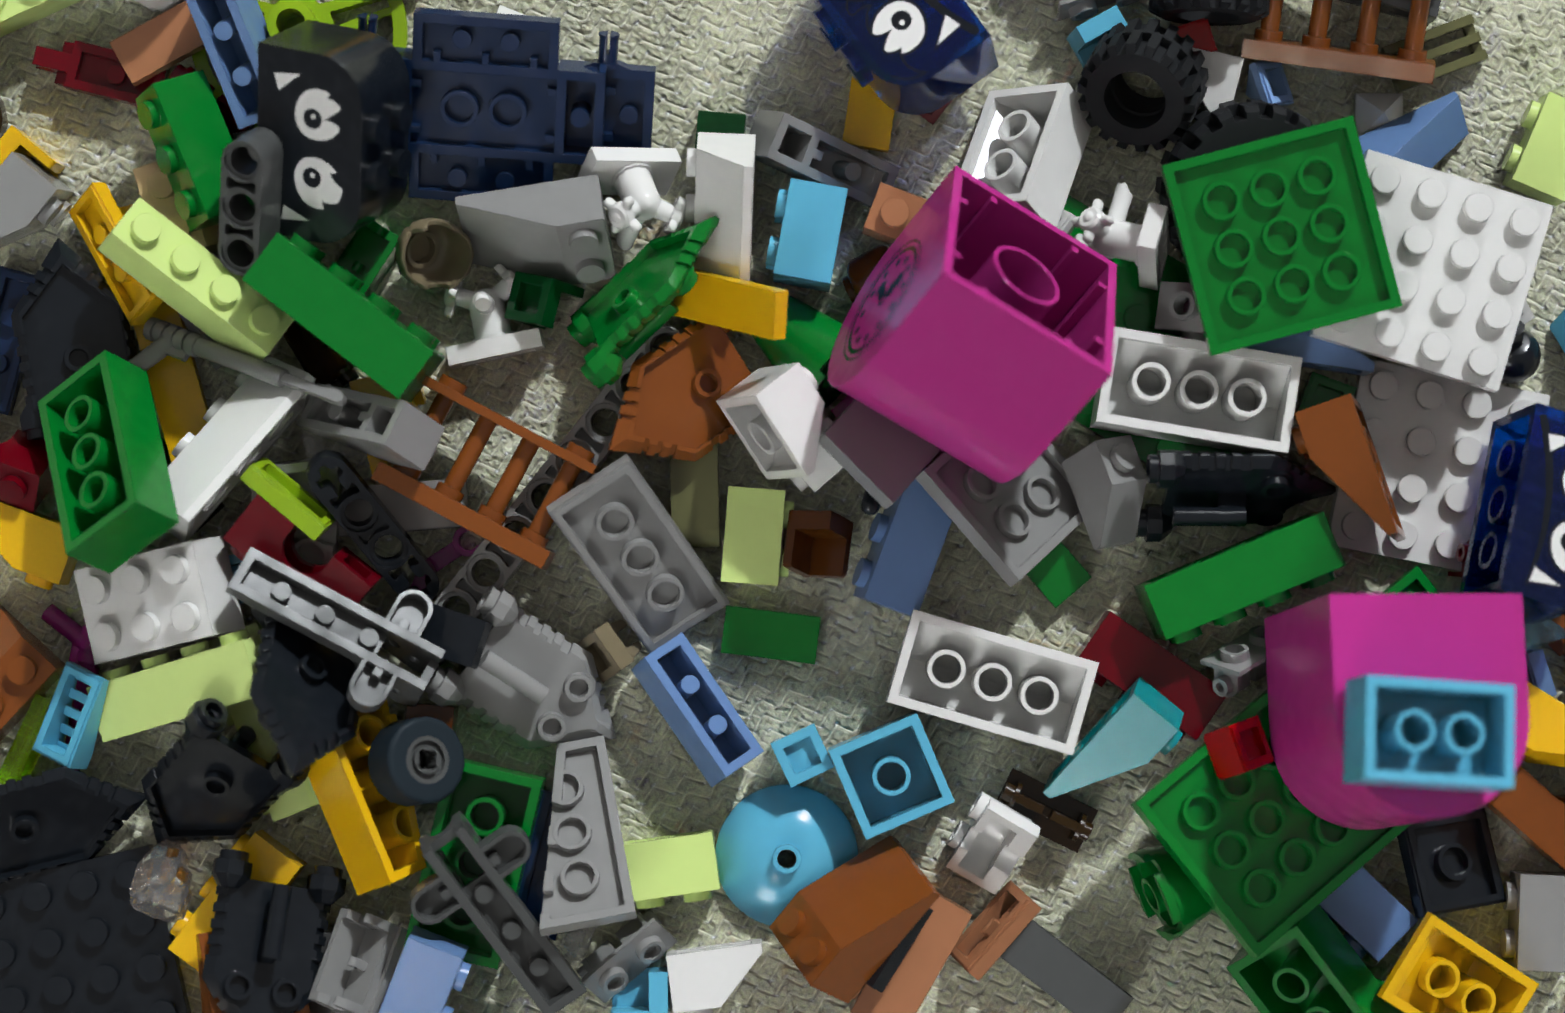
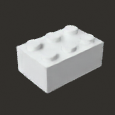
M224 535L190 540L136 554L110 574L93 566L74 571L95 665L132 658L245 629L239 599L226 593L233 573L226 543L223 539Z

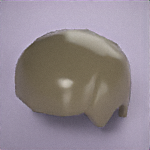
M431 217L414 221L410 226L404 228L397 239L394 257L400 275L414 286L418 285L423 290L432 288H446L450 290L457 287L470 273L474 251L470 238L456 225L444 219Z

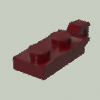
M76 40L74 43L64 42L62 52L36 46L32 65H36L37 69L55 73L54 83L64 86L68 90L137 106L135 99L152 83L167 80L170 71L169 68L135 87L113 49Z

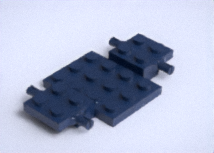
M416 7L413 13V48L395 47L402 56L408 70L410 81L409 103L413 108V119L408 135V150L412 156V164L409 171L408 198L455 201L457 196L554 181V163L583 165L590 147L651 148L656 66L631 65L618 60L620 34L615 31H611L610 49H607L608 31L599 32L598 59L590 61L560 59L559 63L561 18ZM368 13L357 15L359 30L367 31ZM373 13L368 18V31L377 34L378 15Z

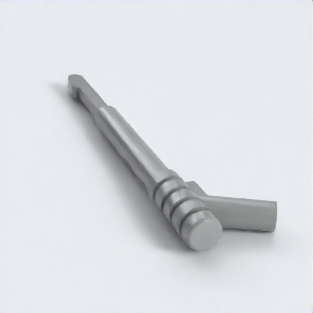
M156 317L148 319L143 328L144 337L153 343L128 361L148 371L167 355L184 362L188 360L189 356L194 358L201 357L277 387L283 388L288 386L338 406H343L347 402V397L344 393L330 384L322 387L290 375L289 370L210 341L199 333Z

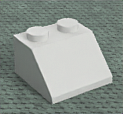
M799 362L758 368L716 400L767 480L808 477L815 471L825 402L817 391L819 387L815 377L807 368L801 366Z

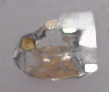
M167 838L149 849L138 863L130 887V903L135 910L166 922L184 919L193 892L190 890L193 874L188 867L186 851L178 843Z

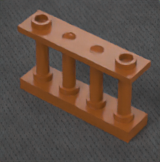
M1270 0L1268 17L1261 19V25L1255 28L1254 35L1245 34L1243 38L1241 58L1433 84L1436 63L1433 59H1426L1427 51L1423 50L1431 0H1411L1404 47L1398 48V54L1378 52L1379 44L1375 43L1382 0H1362L1356 40L1350 41L1349 48L1330 45L1331 38L1327 37L1333 0H1313L1308 34H1303L1302 41L1283 39L1284 31L1279 30L1284 0Z
M443 373L439 381L426 375L422 384L437 392L426 415L442 425L455 402L480 415L444 483L439 481L435 489L418 481L422 474L420 470L395 464L390 466L382 461L379 462L371 478L547 571L556 554L545 548L549 542V539L545 537L554 522L548 514L546 506L571 490L581 470L591 475L601 471V468L591 463L595 454L569 441L564 449L464 396L468 388L466 385ZM496 425H499L520 436L522 439L486 506L481 504L476 512L461 504L465 495L461 493V490ZM540 447L563 459L564 462L529 528L524 526L520 534L503 526L507 518L503 514Z

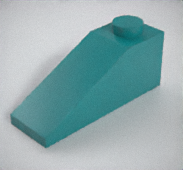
M1139 676L1075 746L1073 756L1067 755L1052 771L1046 782L1043 794L1051 799L1146 765L1159 751L1163 755H1167L1183 735L1179 728L1184 712Z

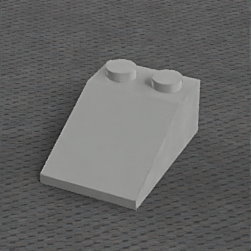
M11 152L0 165V248L41 231L48 224L55 227L63 220L72 207L68 200L74 192L29 155Z
M598 174L455 197L462 231L470 238L473 247L474 259L472 264L489 268L502 264L507 270H512L514 273L518 271L554 278L571 285L592 284L600 280L611 279L616 274L611 234L606 210L603 205L604 200Z

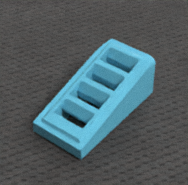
M66 661L32 750L70 769H87L96 743L109 680L72 661ZM77 680L91 687L88 695L75 689ZM73 699L84 704L82 711L72 707ZM69 717L77 721L75 728L68 725ZM65 735L71 737L69 744L64 742Z

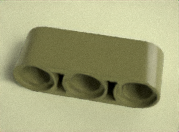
M718 443L713 446L712 451L696 462L672 459V455H670L672 519L693 548H720Z

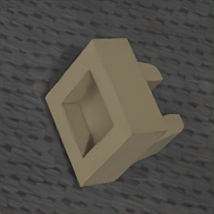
M617 620L610 624L607 621L577 643L592 653L598 676L602 683L634 662V657L642 649L639 641L629 647H625L617 636L627 626L624 620Z

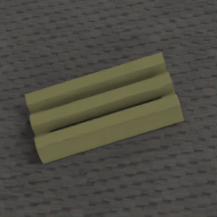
M1472 14L1426 31L1424 43L1461 29L1465 37L1427 50L1426 59H1435L1469 46L1472 53L1436 67L1433 80L1488 59L1486 50H1483L1480 44L1481 37L1479 32H1476L1473 26L1475 22ZM1405 39L1384 46L1380 51L1397 54L1398 48L1404 47ZM1391 78L1396 93L1424 84Z

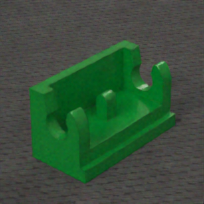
M376 221L356 231L336 262L340 267H344L364 282L359 291L368 298L372 292H376L396 261L394 256L399 237L397 234L379 225Z

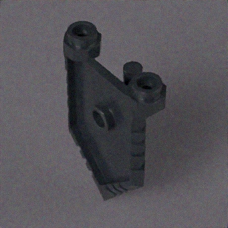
M57 238L41 264L44 267L43 270H38L35 274V283L31 282L27 287L28 295L23 294L11 314L14 337L18 338L19 347H16L17 355L21 357L22 362L19 363L20 373L23 372L24 374L22 385L23 389L26 388L27 396H25L26 407L20 415L22 432H26L28 441L44 439L38 408L39 400L104 350L126 361L137 355V348L133 346L132 341L135 340L134 330L130 329V324L109 285L104 282L105 278L99 272L94 274L92 272L94 268L88 263L86 265L81 263L83 259L59 238Z
M1157 450V454L1147 455L1146 478L1147 483H1156L1158 488H1165L1161 506L1160 504H1145L1144 509H1141L1136 537H1144L1146 542H1161L1172 532L1173 526H1246V524L1272 526L1282 521L1283 514L1287 509L1315 498L1332 495L1336 492V487L1315 475H1311L1310 472L1301 469V467L1292 464L1273 452L1191 453L1190 451Z
M252 608L251 613L263 630H261L260 636L262 643L259 644L257 651L259 656L256 657L255 662L257 674H253L249 695L258 710L259 723L264 729L270 731V736L273 742H276V748L285 763L286 773L291 778L316 762V759L319 760L326 753L329 754L335 750L336 746L340 747L356 736L359 715L347 699V688L359 664Z
M214 698L196 701L188 710L185 718V732L182 735V739L177 740L173 744L174 748H170L165 753V756L157 762L158 767H153L141 780L145 799L147 800V807L150 810L149 815L152 820L157 846L187 844L188 841L199 843L201 840L209 842L240 838L252 827V822L258 821L262 813H265L270 808V805L278 800V796L283 795L288 790L299 787L307 779L310 766L290 778L286 773L285 763L279 752L272 757L269 763L247 750L256 740V733L251 727L241 726L230 739L220 734L225 728L228 717L227 709L220 701Z
M65 766L42 771V775L32 777L31 774L22 776V780L16 781L15 778L6 780V784L0 785V884L8 882L10 878L16 877L19 879L26 877V874L32 873L34 875L41 873L42 870H52L61 865H70L94 858L106 845L104 841H109L115 835L113 831H118L124 825L122 820L127 821L146 800L144 793L135 792L118 785L114 787L112 783L107 781L101 782L98 778L89 777L84 772Z
M221 849L219 858L214 859L212 876L217 885L215 894L218 895L217 902H214L213 905L215 916L211 918L210 928L213 929L212 934L208 935L207 944L210 947L209 953L205 954L202 979L212 997L218 998L219 1002L216 1004L220 1011L225 1010L226 1013H293L297 1010L299 1012L311 1001L308 997L318 972L319 962L321 963L324 953L321 952V948L325 946L326 937L323 935L324 930L328 929L327 913H330L331 905L345 894L347 880L342 878L343 869L316 865L314 873L308 875L307 887L300 888L250 879L253 864L248 862L249 853L233 849Z

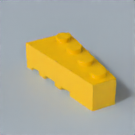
M387 698L381 708L374 712L364 713L357 710L359 721L356 736L340 747L336 746L335 750L329 754L326 753L321 759H316V762L310 765L308 773L309 780L358 896L390 885L427 868L419 842L421 837L415 807H405L389 802L377 791L369 774L368 756L371 743L381 729L397 721L396 714H390Z

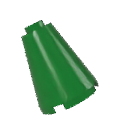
M788 294L786 338L770 340L754 335L751 336L772 366L799 362L801 366L807 368L818 383L819 388L817 391L825 402L824 409L843 393L833 387L828 381V365L842 323Z
M1162 844L1139 848L1128 855V859L1136 861V865L1128 869L1137 898L1146 916L1150 918L1157 915L1164 925L1156 929V931L1167 941L1182 936L1214 911Z

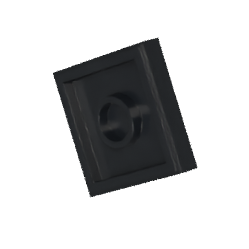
M1485 808L1475 809L1452 817L1412 823L1397 836L1416 919L1423 918L1427 912L1433 915H1440L1506 902Z

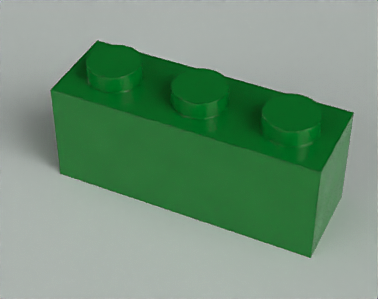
M202 69L152 83L135 99L137 102V114L143 128L149 131L156 148L158 167L163 174L167 175L174 191L176 210L180 217L186 220L190 232L219 224L221 158L223 150L233 140L206 75ZM246 195L249 204L254 207L253 200Z

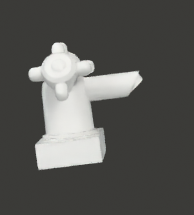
M590 147L577 177L598 174L602 195L620 196L621 201L616 202L611 197H608L603 201V205L608 209V217L612 223L611 232L614 234L618 233L616 241L622 250L628 251L632 248L644 221L656 218L666 222L663 232L667 234L675 232L683 223L686 212V199L679 196L675 198L673 204L661 200L659 196L667 195L681 166L682 160L676 148Z
M1117 182L1108 215L1102 212L1104 203L1100 199H1095L1091 207L1085 209L1080 216L1073 217L1072 224L1084 231L1083 234L1078 233L1074 238L1106 258H1118L1134 262L1138 266L1139 287L1158 291L1170 250L1168 206L1149 202L1142 225L1125 222L1133 196L1125 182Z
M497 264L494 267L503 279L493 288H483L474 292L462 288L463 279L457 287L445 290L444 316L451 319L456 306L468 309L474 339L471 342L445 347L448 364L453 369L546 349L543 332L539 327L514 332L511 330L509 319L504 318L506 313L505 302L510 297L515 273L512 270H507L502 264Z

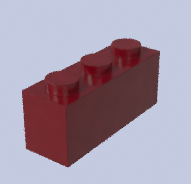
M1111 611L1104 612L1075 655L1099 662L1094 683L1101 688L1106 681L1113 684L1122 691L1117 699L1140 676L1184 712L1179 728L1183 733L1179 740L1180 742L1185 735L1197 740L1226 698L1218 696L1212 688L1213 681Z

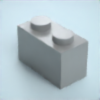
M1510 870V881H1504L1503 883L1506 902H1503L1502 906L1504 910H1509L1508 929H1503L1500 937L1502 958H1507V963L1518 971L1565 972V872Z

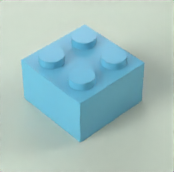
M790 178L789 189H779L774 222L782 224L780 237L770 236L765 263L766 269L774 270L773 282L829 292L848 188Z
M915 711L827 748L866 840L955 802L919 716Z

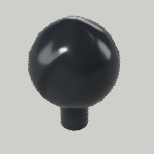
M1519 321L1501 381L1505 384H1516L1525 381L1535 373L1540 363L1541 351L1539 343L1530 332L1525 330V325L1522 321Z

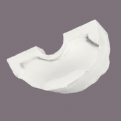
M981 791L968 812V816L972 818L969 824L960 820L948 839L947 845L954 850L946 867L995 895L1010 876L1019 858H1023L1037 840L1041 827L1032 823L1031 819Z

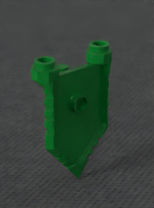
M716 215L685 229L651 240L636 254V257L631 262H628L619 273H616L611 278L608 284H605L595 296L588 299L570 316L572 322L567 326V330L572 337L586 348L591 343L598 345L597 348L594 347L584 356L586 363L580 367L582 373L594 386L601 389L605 384L613 385L622 376V357L628 359L679 311L673 300L677 296H683L688 293L697 282L698 275L694 272V263L702 247L707 243L720 219Z

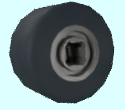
M428 716L394 721L381 729L371 743L368 756L370 778L377 791L389 802L405 807L440 802L452 794L462 779L465 765L463 746L455 731L443 721Z

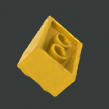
M1427 912L1377 996L1402 1013H1522L1539 984L1435 915Z

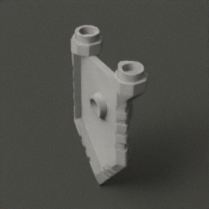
M490 586L476 607V610L482 613L481 617L483 620L493 623L478 668L474 669L464 666L461 672L458 673L448 666L445 669L438 666L425 689V692L428 693V699L440 707L453 704L460 706L462 704L466 707L467 712L472 715L478 714L480 720L486 724L488 722L492 723V727L499 732L503 730L508 733L510 739L526 749L549 747L551 743H556L557 746L558 743L602 735H604L605 740L617 739L608 707L604 708L603 705L606 703L604 694H600L602 690L601 683L596 681V677L599 676L592 653L575 642L571 644L565 640L564 635L558 631L554 633L551 631L552 628L545 623L543 625L538 622L539 619L533 615L528 616L523 613L524 609L517 605L514 594L501 587L498 590L494 586Z

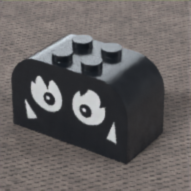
M307 20L258 42V127L272 130L279 137L283 146L280 234L292 237L294 233H297L307 241L333 243L387 214L402 200L407 187V175L412 164L411 152L408 150L409 127L413 119V108L409 103L410 81L402 56L382 36L369 31Z

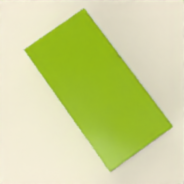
M262 457L251 464L239 478L313 541H316L326 533L336 521L323 504L267 457Z

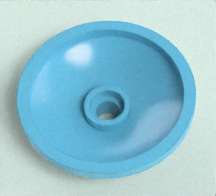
M789 784L762 788L740 801L726 817L716 844L720 883L725 893L741 912L769 926L800 890L858 855L853 828L843 811L824 794L805 786L796 785L790 787ZM791 850L795 853L796 862L791 867H783L778 863L777 857L781 851Z

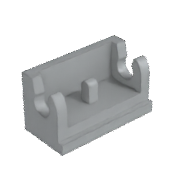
M341 908L308 999L338 1013H379L404 946L407 929L370 913H366L364 916L351 909Z

